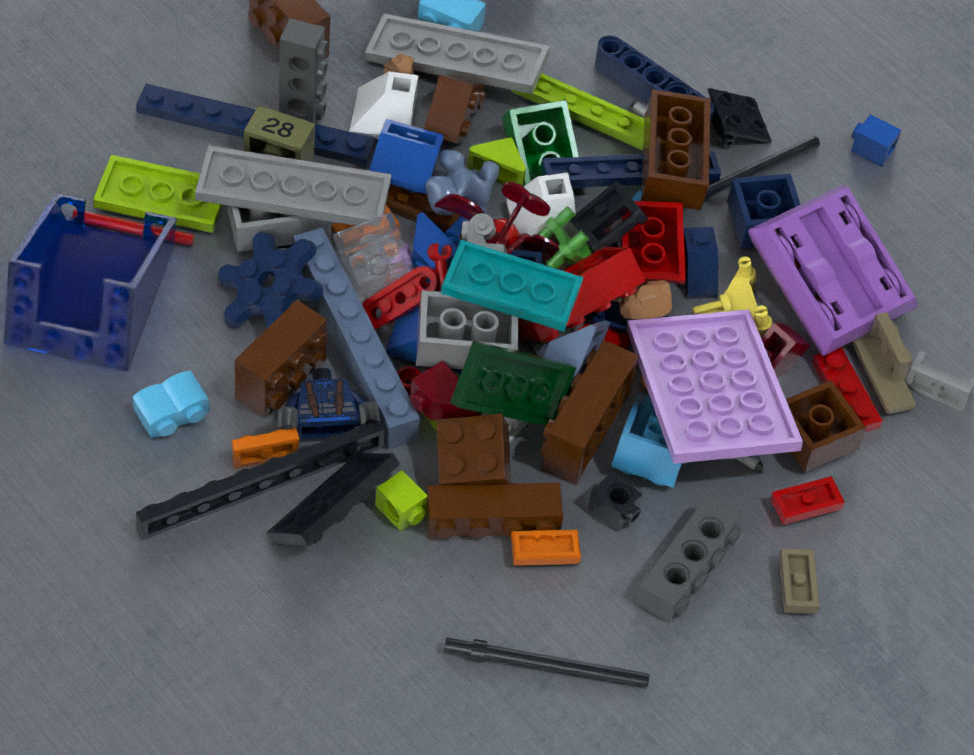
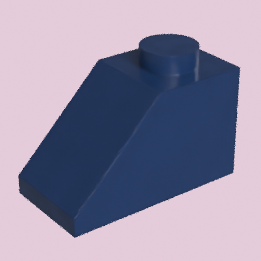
M714 227L684 228L685 290L687 299L718 298V247Z

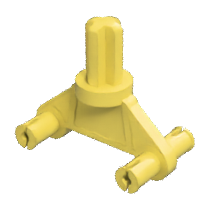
M742 257L738 261L739 269L724 294L719 295L720 300L693 307L692 314L750 310L759 335L762 338L773 322L765 306L757 307L753 294L756 289L754 285L757 279L756 270L752 267L749 257Z

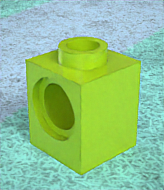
M403 470L376 487L375 506L400 531H403L410 525H417L424 519L427 511L428 495Z

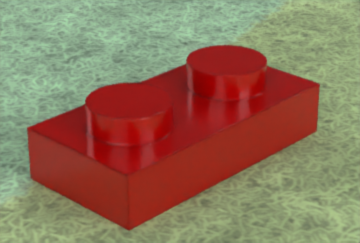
M832 476L774 491L770 498L783 525L842 510L845 504Z

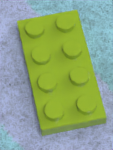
M116 155L110 156L93 199V206L97 209L211 233L214 232L223 204L195 200V191L200 173Z

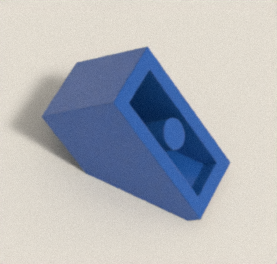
M423 212L417 215L411 268L413 270L420 266H428L436 269L435 262L428 257L427 250L433 243H438V253L440 255L444 245H450L452 248L451 256L446 259L449 269L458 247ZM429 277L426 278L425 282L431 283Z

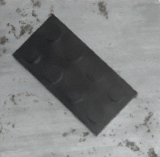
M357 453L266 532L272 543L314 545L322 539V533L326 529L338 524L346 517V512L351 507L365 501L369 497L368 492L376 485L383 484L391 478V472L400 465L394 453Z

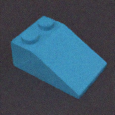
M638 392L623 429L611 467L617 468L627 475H638L649 479L652 483L659 486L667 485L674 487L682 463L673 464L650 396Z

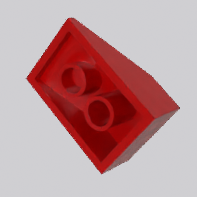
M634 201L649 220L643 225L639 223L619 239L618 247H630L645 282L666 280L668 283L685 284L683 203ZM628 211L618 220V224L632 213Z

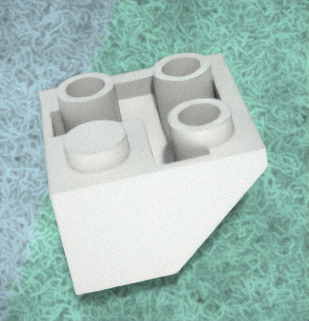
M389 71L358 87L349 132L379 139L386 119L412 126L417 100L418 75Z
M568 173L538 176L525 185L524 188L542 198L550 206L551 210L547 216L543 217L535 215L522 207L513 224L516 226L519 234L527 233L532 236L538 234L547 226L545 222L550 217L555 219L566 206L570 207L576 214L574 195ZM507 198L506 205L510 217L517 203ZM570 221L562 227L570 238L577 234V229ZM554 235L550 240L556 243L557 245H560L559 241ZM519 245L517 250H528L522 245Z

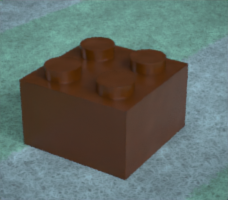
M831 380L786 399L803 441L801 451L791 452V454L805 473L859 450L866 427Z
M502 414L437 420L440 485L512 483L509 424Z

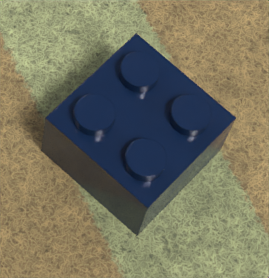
M791 173L732 179L727 204L740 248L755 247L750 239L749 229L801 205Z

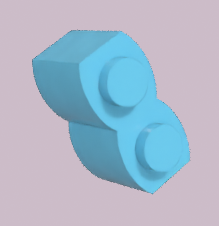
M191 371L178 373L165 380L162 384L149 386L132 396L133 409L151 438L169 436L178 426L197 423L210 412L209 398Z

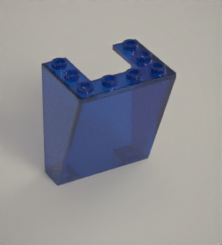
M56 192L8 261L4 344L128 371L174 249L177 218L146 212L143 238L84 226L86 199ZM62 205H73L77 209V216H66L62 212ZM154 223L165 225L159 236L152 231L151 226Z

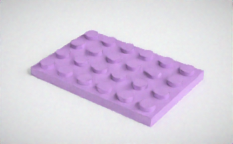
M750 310L628 320L626 330L634 353L639 355L637 362L673 464L801 451L802 438Z

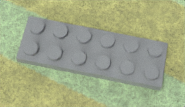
M384 13L365 50V61L386 64L397 55L406 54L414 58L415 71L435 75H453L475 83L533 94L550 55V46Z
M208 146L195 191V200L381 229L391 184V174Z

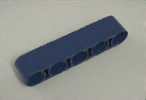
M607 35L599 39L595 59L596 69L646 104H648L652 89L707 98L620 38ZM712 101L710 105V126L714 112V104Z

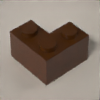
M439 75L424 129L444 135V140L462 143L463 138L467 139L471 131L472 122L469 121L470 114H476L477 109L481 110L486 98V93L483 92L484 85L453 75Z

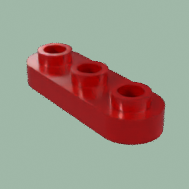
M428 266L417 267L366 299L362 306L374 329H383L420 305L422 290L439 292L440 284L436 269ZM427 277H429L431 281L430 286L428 288L425 285V280ZM402 293L406 296L404 303L400 299ZM378 308L381 310V317L379 319L376 316Z

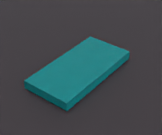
M461 240L441 286V294L564 332L584 277Z

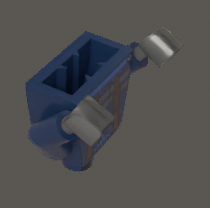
M318 368L312 373L313 380L301 382L300 392L292 394L286 405L279 408L277 426L281 427L284 424L292 425L293 428L297 429L299 442L324 441L331 435H340L355 429L359 425V418L362 425L366 424V421L370 419L380 421L378 403L366 402L356 390L350 389L347 380L343 378L332 379L331 370L328 368Z

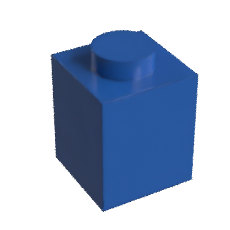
M870 114L863 124L859 122L856 125L851 136L854 139L851 152L883 167L896 149L901 129Z

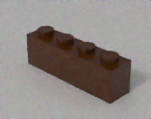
M560 482L427 485L428 501L426 515L428 537H439L442 539L454 536L482 538L491 535H505L511 537V531L561 530L563 507Z

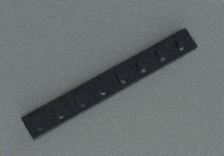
M381 421L360 424L353 430L340 435H331L324 441L311 446H302L295 452L285 456L273 457L264 464L250 469L239 470L234 475L219 481H210L203 487L193 491L181 492L164 502L147 505L142 510L136 512L137 532L143 541L346 463L357 453H372L384 448L385 428Z

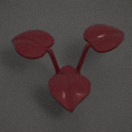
M514 182L504 183L502 193L506 198L517 203L500 234H495L493 238L486 240L487 244H503L506 247L508 242L504 237L522 207L538 216L544 217L550 213V206L542 198L530 193L526 188ZM448 194L438 200L434 206L460 215L468 220H471L477 214L484 213V210L477 204L458 194ZM527 233L520 234L519 238L510 247H506L507 254L512 253L519 245H522L529 251L542 252V259L544 261H548L560 250L559 245L538 234L531 236Z

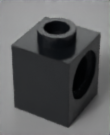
M613 471L591 490L588 508L618 532L624 525H631L639 518L642 512L640 506L643 494Z

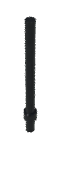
M812 136L709 184L703 203L708 202L709 197L729 189L733 178L754 177L819 147L820 141L818 137Z
M446 637L444 651L470 655L472 660L484 661V658L642 687H648L650 677L648 673L487 645V641L474 639L473 642Z

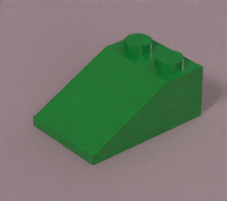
M566 100L511 109L502 117L506 138L512 137L526 167L524 186L536 177L543 176L540 167L542 158L579 157Z

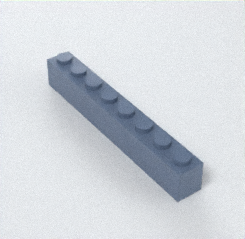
M323 227L294 235L293 245L300 239H307L316 246V254L304 265L302 274L307 279L319 281L323 286L322 296L314 302L320 315L327 319V329L361 397L366 402L378 403L380 421L385 428L384 443L387 449L390 450L418 441L420 417L412 405Z

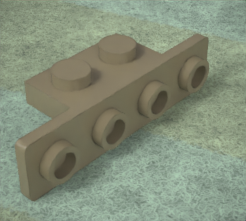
M888 313L876 314L872 331L851 343L885 412L892 414L914 409L916 402L905 382L906 375L912 364L911 352L908 348H905L900 338L899 329L892 322Z

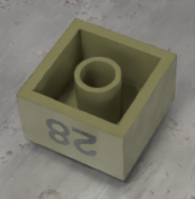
M258 105L244 129V151L314 162L315 124Z

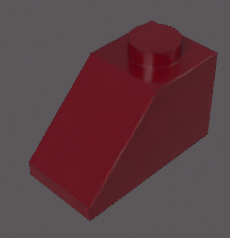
M776 322L770 326L761 338L777 379L791 370L810 347L789 325Z
M443 361L412 379L410 401L417 411H422L430 420L437 421L439 419L482 416L483 414L482 412L458 408L450 403L459 378Z

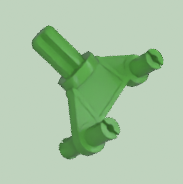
M568 206L555 219L550 217L545 222L547 226L538 233V235L549 240L555 235L560 243L558 246L560 250L546 261L549 267L558 269L566 261L571 266L593 253V249L586 244L590 239L583 231L580 230L571 239L562 228L576 216Z

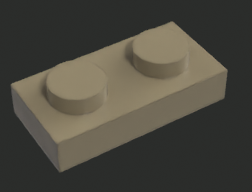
M781 548L779 563L784 613L817 614L820 605L814 549Z

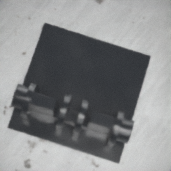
M712 88L707 89L709 98L714 104L712 124L714 130L717 131L718 141L721 145H724V147L733 146L738 136L766 143L772 142L755 98Z

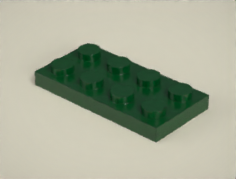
M473 341L450 403L458 408L491 415L502 414L506 418L546 426L551 418L554 420L559 414L557 413L558 406L564 395L567 394L577 367L567 362Z

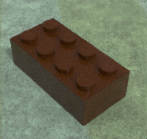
M652 89L644 117L641 201L683 203V208L701 210L709 187L710 98Z
M605 340L602 341L597 351L591 350L585 363L586 370L584 373H577L571 386L572 393L570 396L564 395L558 406L557 413L559 414L555 420L551 418L544 429L543 436L546 437V440L540 451V455L544 456L542 470L572 484H578L631 393L639 355Z

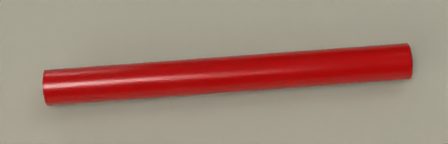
M74 209L72 213V221L188 246H193L195 234L78 209Z

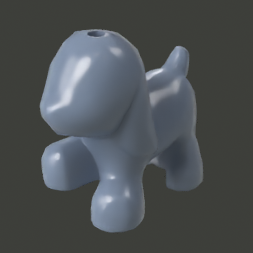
M441 151L439 165L447 170L446 176H431L425 183L431 209L438 215L455 214L434 206L444 196L458 194L477 204L486 214V205L491 195V188L499 176V166L492 161L484 162L481 170H470L465 167V157L460 152Z

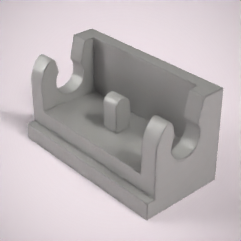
M919 351L906 380L908 388L963 412L974 389V373H972L969 381L963 380L924 363L923 358L926 353Z

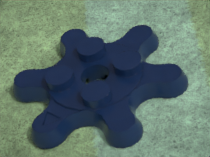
M259 232L252 239L254 253L251 259L243 261L240 266L223 265L218 271L219 282L224 287H232L238 290L236 299L224 312L225 321L230 327H240L250 316L262 315L265 318L267 329L296 300L314 302L323 294V286L319 281L307 279L302 274L304 265L316 254L315 244L307 239H300L288 250L282 251L276 250L275 239L271 234ZM269 274L275 276L271 286L261 287Z

